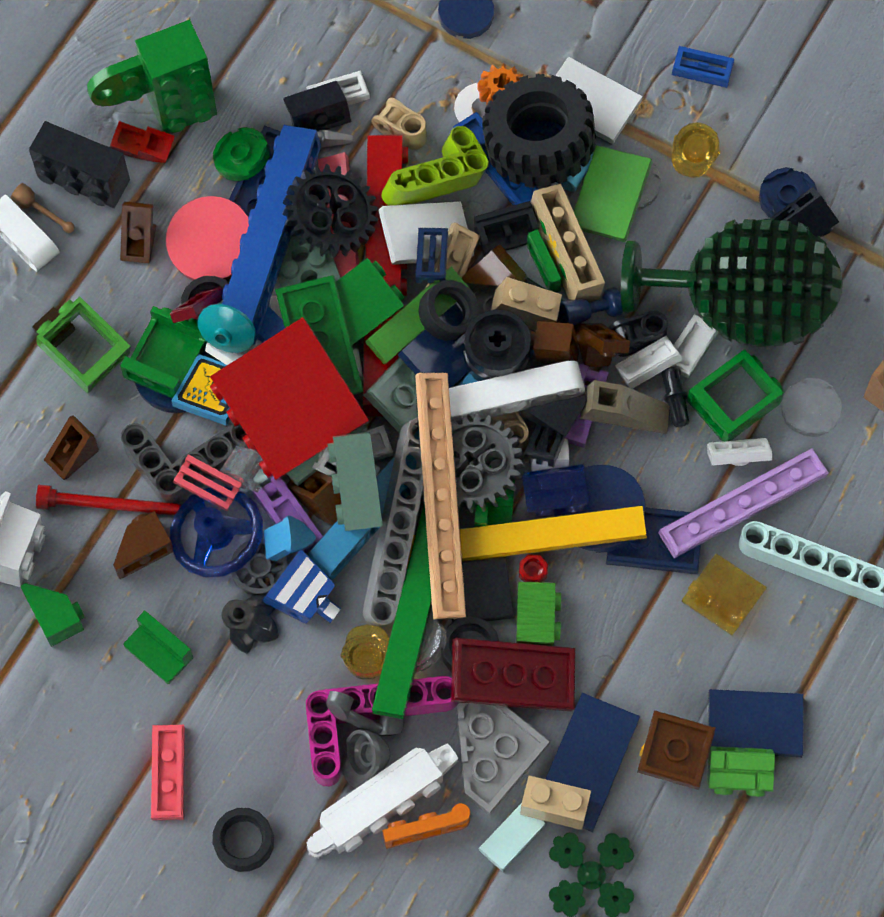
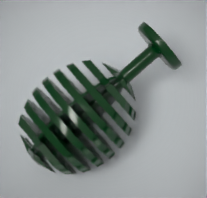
M734 219L725 224L722 232L719 233L717 231L711 237L705 238V245L701 250L698 249L689 270L642 268V252L639 243L627 241L624 247L621 269V304L623 312H634L639 304L641 286L688 288L695 310L697 308L699 314L703 317V321L712 330L714 328L724 339L730 342L733 339L740 344L756 345V347L783 346L789 342L797 345L804 342L806 335L814 334L824 327V322L830 314L832 317L842 295L843 281L836 256L834 258L827 247V243L819 236L817 238L813 235L808 226L800 222L796 226L790 221L774 219H744L743 223L737 224Z

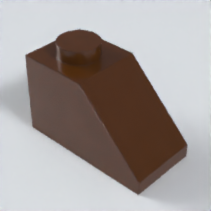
M537 321L536 332H531L530 350H534L536 360L545 365L564 361L578 362L580 348L574 325Z
M316 471L299 486L292 480L286 484L292 494L318 519L330 525L337 522L335 505L341 504L340 493L334 494L332 477Z
M155 511L150 514H140L132 520L131 524L127 525L113 564L119 579L174 552L172 542Z

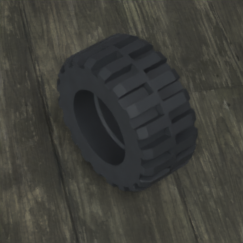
M536 74V77L528 78V75L520 77V81L515 83L512 80L504 85L505 89L503 91L499 89L492 96L493 101L490 100L487 103L485 114L482 118L486 152L491 165L497 169V172L502 177L506 178L509 176V181L518 185L520 182L525 183V187L535 188V185H542V188L551 186V183L558 182L560 184L566 182L568 176L574 177L581 172V166L585 167L588 164L591 154L595 150L596 133L591 102L587 100V95L583 90L576 89V85L569 80L563 82L562 78L552 75L551 78L545 77V74ZM537 121H550L563 127L555 136L541 141H529L515 135L525 125Z

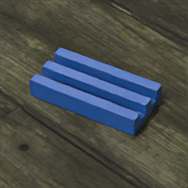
M679 46L672 75L727 88L734 58ZM682 57L698 60L699 62L685 60ZM709 63L724 66L726 69L710 66Z

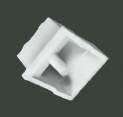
M5 491L0 495V582L20 587L23 580H29L35 564L32 562L34 552L41 551L45 540V535L43 534L45 526L41 525V515L39 513L11 503L9 500L11 493Z

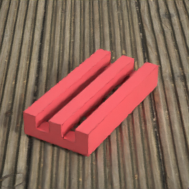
M189 454L173 480V483L225 511H228L242 486L241 482ZM192 465L233 487L232 491L189 469V466ZM184 475L228 497L227 500L223 501L184 480Z

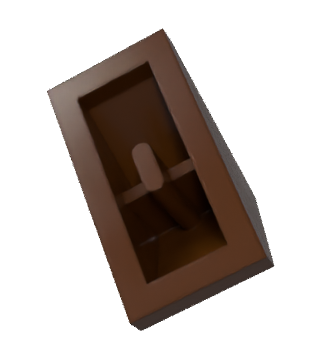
M499 244L463 275L462 280L465 283L499 286L506 277L527 282V275Z
M72 415L68 418L44 461L65 480L99 451L95 437Z

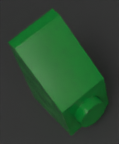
M27 583L20 585L51 647L84 631L80 620L84 619L85 616L78 602L71 604L66 594Z

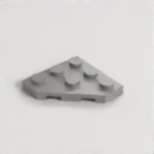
M459 703L457 705L464 793L469 800L486 814L490 815L545 751L550 741L506 706Z

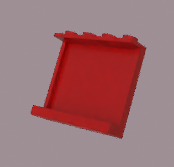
M304 317L210 376L214 382L210 385L214 395L219 401L222 399L226 401L230 408L226 411L228 417L235 427L241 425L246 435L242 438L251 452L257 450L261 456L262 461L259 462L261 469L267 478L273 476L277 481L328 448L327 444L333 443V436L348 435L370 422Z

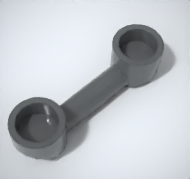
M336 691L329 692L326 704L330 712L338 719L363 730L374 732L379 736H392L402 733L405 722L401 719L381 715L379 722H376L350 710L354 699L349 695Z

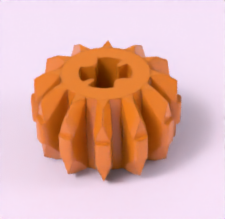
M504 63L499 69L491 65L490 72L483 71L481 80L477 83L480 101L486 102L487 105L490 100L493 101L492 96L499 89L503 91L505 89L504 85L512 80L514 83L520 81L519 78L523 77V74H517L515 66L508 70Z

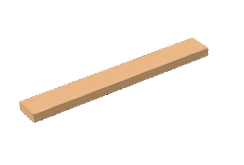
M418 373L415 375L433 619L466 617L448 373Z

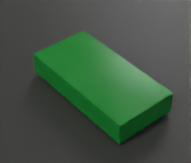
M538 229L529 232L527 235V248L547 290L559 292L561 290V277Z

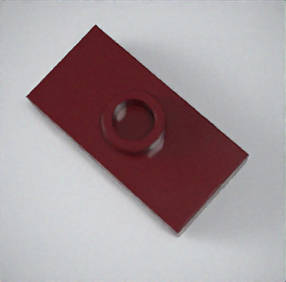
M219 287L200 292L172 310L170 316L173 323L191 318L198 319L204 308L218 304L223 300L224 288Z

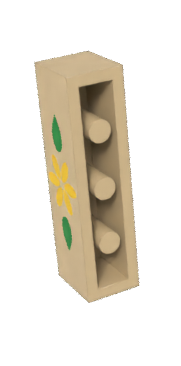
M561 183L535 190L532 195L531 204L538 223V231L560 274L561 283L568 299H586L588 302L598 300L605 281Z

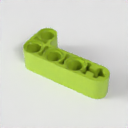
M456 126L452 129L442 146V158L394 171L382 191L383 201L388 206L415 204L477 185L487 169L489 161L474 133L467 127Z

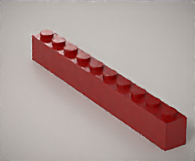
M367 135V186H370V189L366 195L376 197L372 206H376L379 209L382 206H388L383 201L381 195L391 174L396 170L403 169V164H408V146H403L402 135ZM377 211L375 217L378 218V222L374 227L373 235L369 237L366 243L365 259L368 258L371 263L377 261L386 273V276L383 278L390 287L395 285L403 296H407V278H401L402 269H407V264H391L379 211ZM394 315L364 337L363 395L399 358L396 354L390 361L383 364L365 343L371 335ZM363 396V411L367 416H382Z

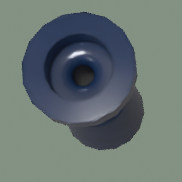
M612 287L603 292L602 299L592 302H588L586 299L561 300L558 312L560 323H569L575 326L590 319L593 313L605 311L610 317L620 316L623 314L621 294L617 288Z

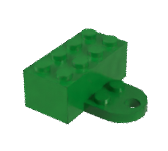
M190 20L136 39L137 56L100 70L87 84V92L91 101L101 107L114 106L126 101H135L147 94L162 131L166 133L180 132L186 126L197 122H206L217 115L208 58Z

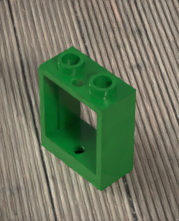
M744 349L689 390L687 402L721 441H731L780 405L784 392L780 382L775 377L770 378L763 370L761 361ZM742 367L767 396L732 422L707 391Z

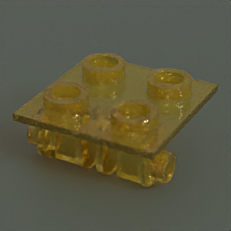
M716 553L697 580L694 579L688 587L689 591L681 601L733 636L767 587Z

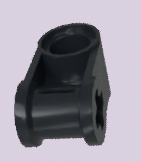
M649 311L612 323L609 329L630 341L629 353H617L618 356H631L667 336L668 322L663 313ZM651 325H656L660 327L661 330L658 332H650L647 329V327Z

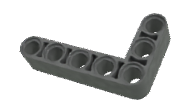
M132 423L122 430L121 441L127 456L160 501L179 503L193 494L179 485L172 491L162 490L166 484L173 483L188 454L172 464L143 425ZM232 424L188 454L224 473L254 452L249 450L244 441L238 440V437L245 433L242 426L238 425L235 427ZM139 437L143 439L138 445L129 444L133 438ZM218 450L227 451V454L222 458L213 456ZM157 460L160 462L155 468L146 467L149 461ZM203 471L199 473L210 480L215 479ZM187 475L183 477L184 480L199 488L205 486Z

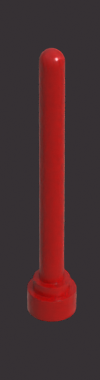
M39 484L36 493V509L49 510L50 507H56V504L143 513L155 511L156 514L179 516L183 513L182 505L177 503L60 493L57 489H52L50 485Z

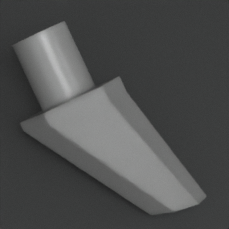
M327 130L317 131L321 148L350 144L353 141V135Z

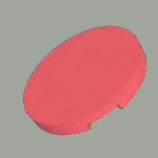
M207 196L188 202L175 213L167 229L166 247L172 263L180 273L191 280L203 276L230 279L232 276V262L235 258L238 259L240 253L241 236L243 233L246 234L249 227L248 216L237 204L222 197Z

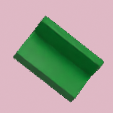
M144 610L136 619L139 627L123 645L125 649L166 684H170L193 659L191 649Z

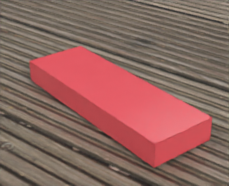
M184 724L152 725V820H184Z

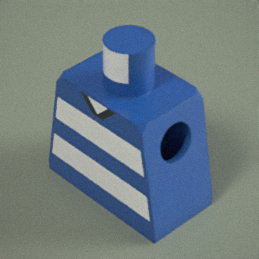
M301 549L262 600L264 603L306 624L315 613L331 623L341 610L338 605L327 598L335 584Z

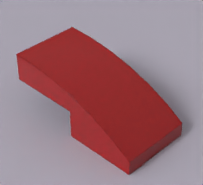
M119 121L110 148L120 151L129 157L166 163L175 136L147 126L146 130Z

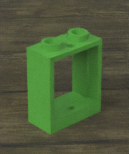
M79 296L74 302L72 300L67 301L59 309L58 313L60 315L53 322L47 320L37 330L39 334L37 336V345L88 394L123 361L125 356L130 354L131 346ZM78 315L112 346L84 374L50 343Z

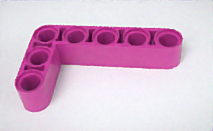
M449 676L414 679L411 692L420 693L422 699L416 703L408 701L405 716L447 712L454 709L458 702H451V698L441 699L437 696V692L440 689L448 688L451 690L452 678ZM378 683L317 690L312 692L306 699L311 764L314 778L318 784L329 787L335 785L341 778L342 770L337 724L348 722L335 717L329 709L325 713L317 714L313 712V706L320 702L326 704L329 692L336 691L349 695L360 702L359 707L352 711L371 720L380 719L381 715L373 714L372 712ZM320 733H328L332 736L331 741L327 744H319L315 741V738ZM324 763H331L335 766L334 772L329 775L321 774L318 769Z

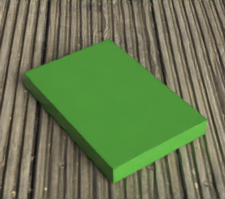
M596 145L574 209V214L583 232L626 242L653 163L651 158Z

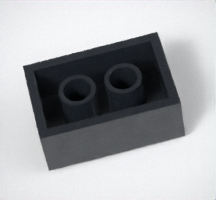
M44 121L29 148L36 174L41 181L49 185L53 183L60 185L73 195H84L99 206L108 205L115 208L130 181L124 153L47 121Z

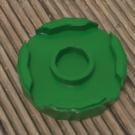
M238 128L239 131L233 134L230 131L216 144L213 151L214 164L220 175L227 180H247L258 174L266 165L270 156V146L263 134L255 128Z

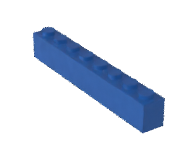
M283 125L280 136L277 135L275 137L273 157L266 163V177L264 183L258 187L255 209L250 210L248 230L246 234L243 233L241 236L238 259L235 258L233 260L230 282L225 284L223 289L222 304L240 310L253 323L256 331L253 345L256 343L291 239L290 234L294 229V226H285L289 216L282 215L286 206L283 204V200L296 176L301 178L305 169L311 174L321 149L317 130Z

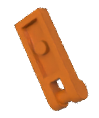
M459 803L449 813L437 815L436 812H430L419 816L418 821L406 823V820L392 822L387 825V829L382 830L386 849L464 829L470 823V809L467 805Z

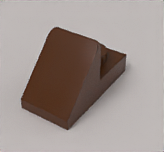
M126 201L122 204L120 261L150 263L156 232V224H153V204Z
M583 323L575 325V333L584 365L589 367L610 366L612 357H615L617 353H629L630 341L604 324Z

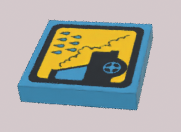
M198 354L172 399L173 407L227 426L230 418L226 411L230 408L224 399L219 401L210 388V385L214 383L210 376L227 365Z

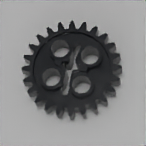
M328 164L325 165L323 172L317 166H314L311 174L305 169L301 178L296 176L292 185H289L286 191L287 195L283 200V204L286 206L282 215L289 216L285 226H294L290 234L291 237L300 235L299 245L301 246L308 242L310 244L309 252H312L317 247L320 248V256L322 257L326 250H330L333 258L336 257L339 250L344 256H347L350 248L356 253L360 246H365L369 237L373 235L374 227L378 222V218L375 215L379 210L378 207L372 206L376 197L366 195L370 186L361 188L359 185L362 180L361 177L355 180L351 179V170L343 175L341 174V166H338L335 172H331ZM310 194L316 195L320 200L312 199ZM338 195H344L349 201L342 200ZM312 221L319 222L323 228L315 226ZM341 222L349 223L352 228L345 227Z

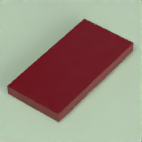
M455 638L453 639L451 702L573 711L575 710V648Z

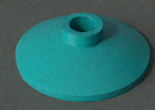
M224 304L210 305L204 308L198 317L197 324L201 335L209 344L217 349L230 353H240L248 350L255 341L256 331L253 323L243 312L234 307Z

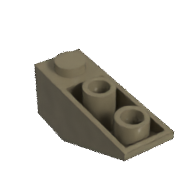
M594 380L585 388L586 391L583 395H586L587 402L581 410L580 419L667 434L669 405L620 384Z

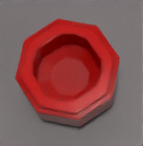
M528 554L520 561L519 577L523 582L542 583L547 579L548 563L541 555Z

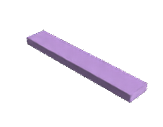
M813 448L665 526L659 530L658 534L673 558H676L825 478L828 475V471Z

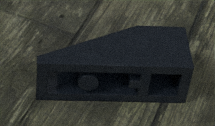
M814 187L770 218L778 221H790L796 226L800 222L808 226L810 232L817 238L818 236L823 237L829 234L834 229V226L839 223L823 197Z

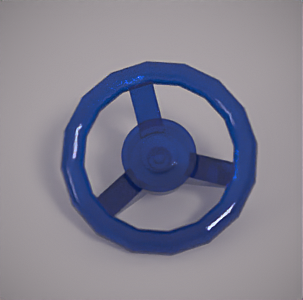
M225 486V488L232 491L233 488ZM211 488L204 489L218 498H228ZM238 491L233 501L238 502L247 511L250 520L224 516L218 509L206 507L204 504L206 500L193 494L180 506L170 525V540L175 559L188 572L205 578L224 577L242 569L255 556L263 538V518L257 504L247 494ZM192 510L196 513L194 528L198 533L194 559L185 552L181 541L183 523ZM251 534L246 549L236 559L223 565L206 566L212 551L228 546L233 540L234 535Z

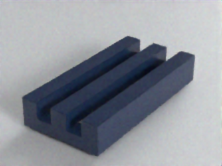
M418 228L416 283H422V280H428V283H434V280L446 281L448 228ZM425 235H430L428 272H423ZM437 235H442L440 272H435Z

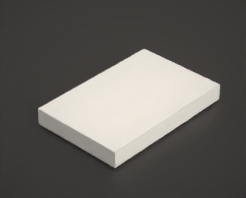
M570 57L566 59L555 75L561 77L563 82L569 80L574 83L576 89L583 90L593 108L596 136L613 145L641 103L642 96Z
M461 201L382 206L378 210L392 265L416 263L418 228H448L449 231L452 223H458L467 228ZM425 235L423 262H429L430 235ZM437 235L435 262L441 251L442 235Z

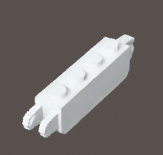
M447 743L429 753L425 749L414 748L321 812V829L315 832L312 837L310 836L307 839L308 842H306L308 854L315 859H319L334 849L339 854L344 850L349 853L363 843L362 838L370 832L377 834L385 829L389 824L388 820L396 814L403 816L415 807L414 802L422 796L429 798L441 789L440 784L443 782V775L458 762V756L451 746Z

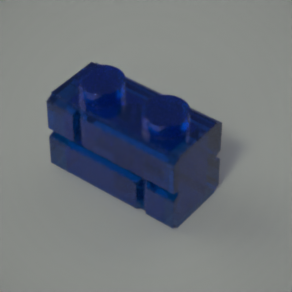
M585 464L530 471L523 474V486L528 513L535 512L536 516H547L554 513L553 509L566 508V512H577L583 510L584 505H589L590 496Z

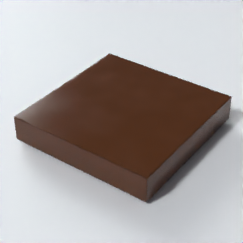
M654 710L637 773L699 790L716 728Z

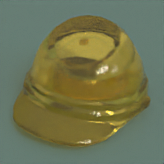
M698 122L689 123L674 136L672 164L678 173L691 178L700 177L716 161L721 152L719 149L720 142L717 133L712 127Z
M360 625L351 629L347 634L340 657L352 675L361 680H373L381 675L389 644L388 634L383 628L375 625Z

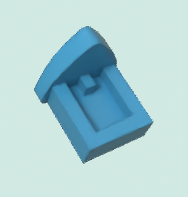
M287 516L283 518V521L264 530L266 559L277 561L291 553L298 552L300 549L302 550L312 544L316 536L300 520Z

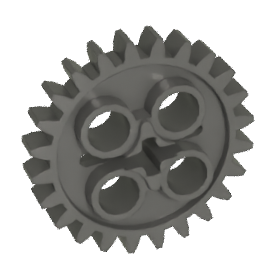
M479 414L475 415L473 422H470L467 416L464 415L462 419L463 424L458 425L454 419L451 420L454 458L460 459L458 465L455 466V477H459V480L456 481L458 511H461L465 504H467L470 513L474 512L476 505H480L483 512H485L488 502L498 507L496 498L500 496L508 500L505 491L507 489L517 490L512 481L522 480L521 474L516 469L525 468L523 461L518 459L524 456L521 448H517L520 445L518 438H512L514 433L510 427L504 430V424L501 420L493 426V419L489 415L484 422L481 421ZM475 438L483 439L478 447H469ZM473 460H475V462H477V463L479 462V464H478L477 466H474L473 464H470V463H471V461H473ZM493 460H503L502 464L499 467L494 469L489 468V465ZM470 480H480L477 487L473 489L466 488Z

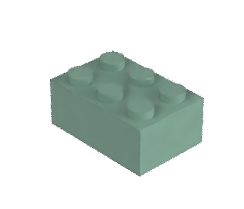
M363 432L333 436V443L327 445L330 463L336 462L337 474L331 475L334 494L340 493L341 504L335 505L338 525L344 524L345 531L383 526L371 433Z

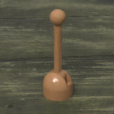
M19 184L13 191L10 199L19 208L26 209L32 206L61 225L66 233L74 231L75 227L72 222H65L35 202V193L26 184Z

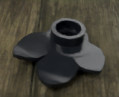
M262 595L251 596L246 601L231 600L222 609V621L230 629L231 643L239 651L246 654L252 649L254 640L270 642L276 640L279 636L277 626L269 616L276 608L264 603L262 600L265 596ZM233 610H240L243 614L242 619L234 618Z

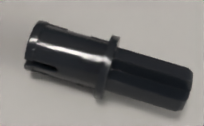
M674 367L667 368L661 373L666 392L664 401L669 405L672 424L675 427L686 426L689 424L685 401L688 395L683 388L681 370L676 367L674 373Z

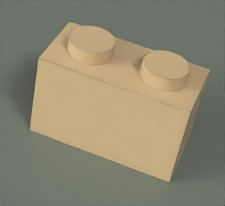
M506 277L495 290L491 310L510 311L519 316L529 329L536 331L537 321H557L562 294Z
M529 775L520 815L582 830L591 791Z

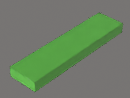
M452 266L446 270V280H454L467 286ZM434 280V283L426 287L365 341L383 364L390 361L425 330L419 317V303L425 292L438 284L440 280ZM444 294L436 297L434 306L437 315L440 317L457 301L451 296Z

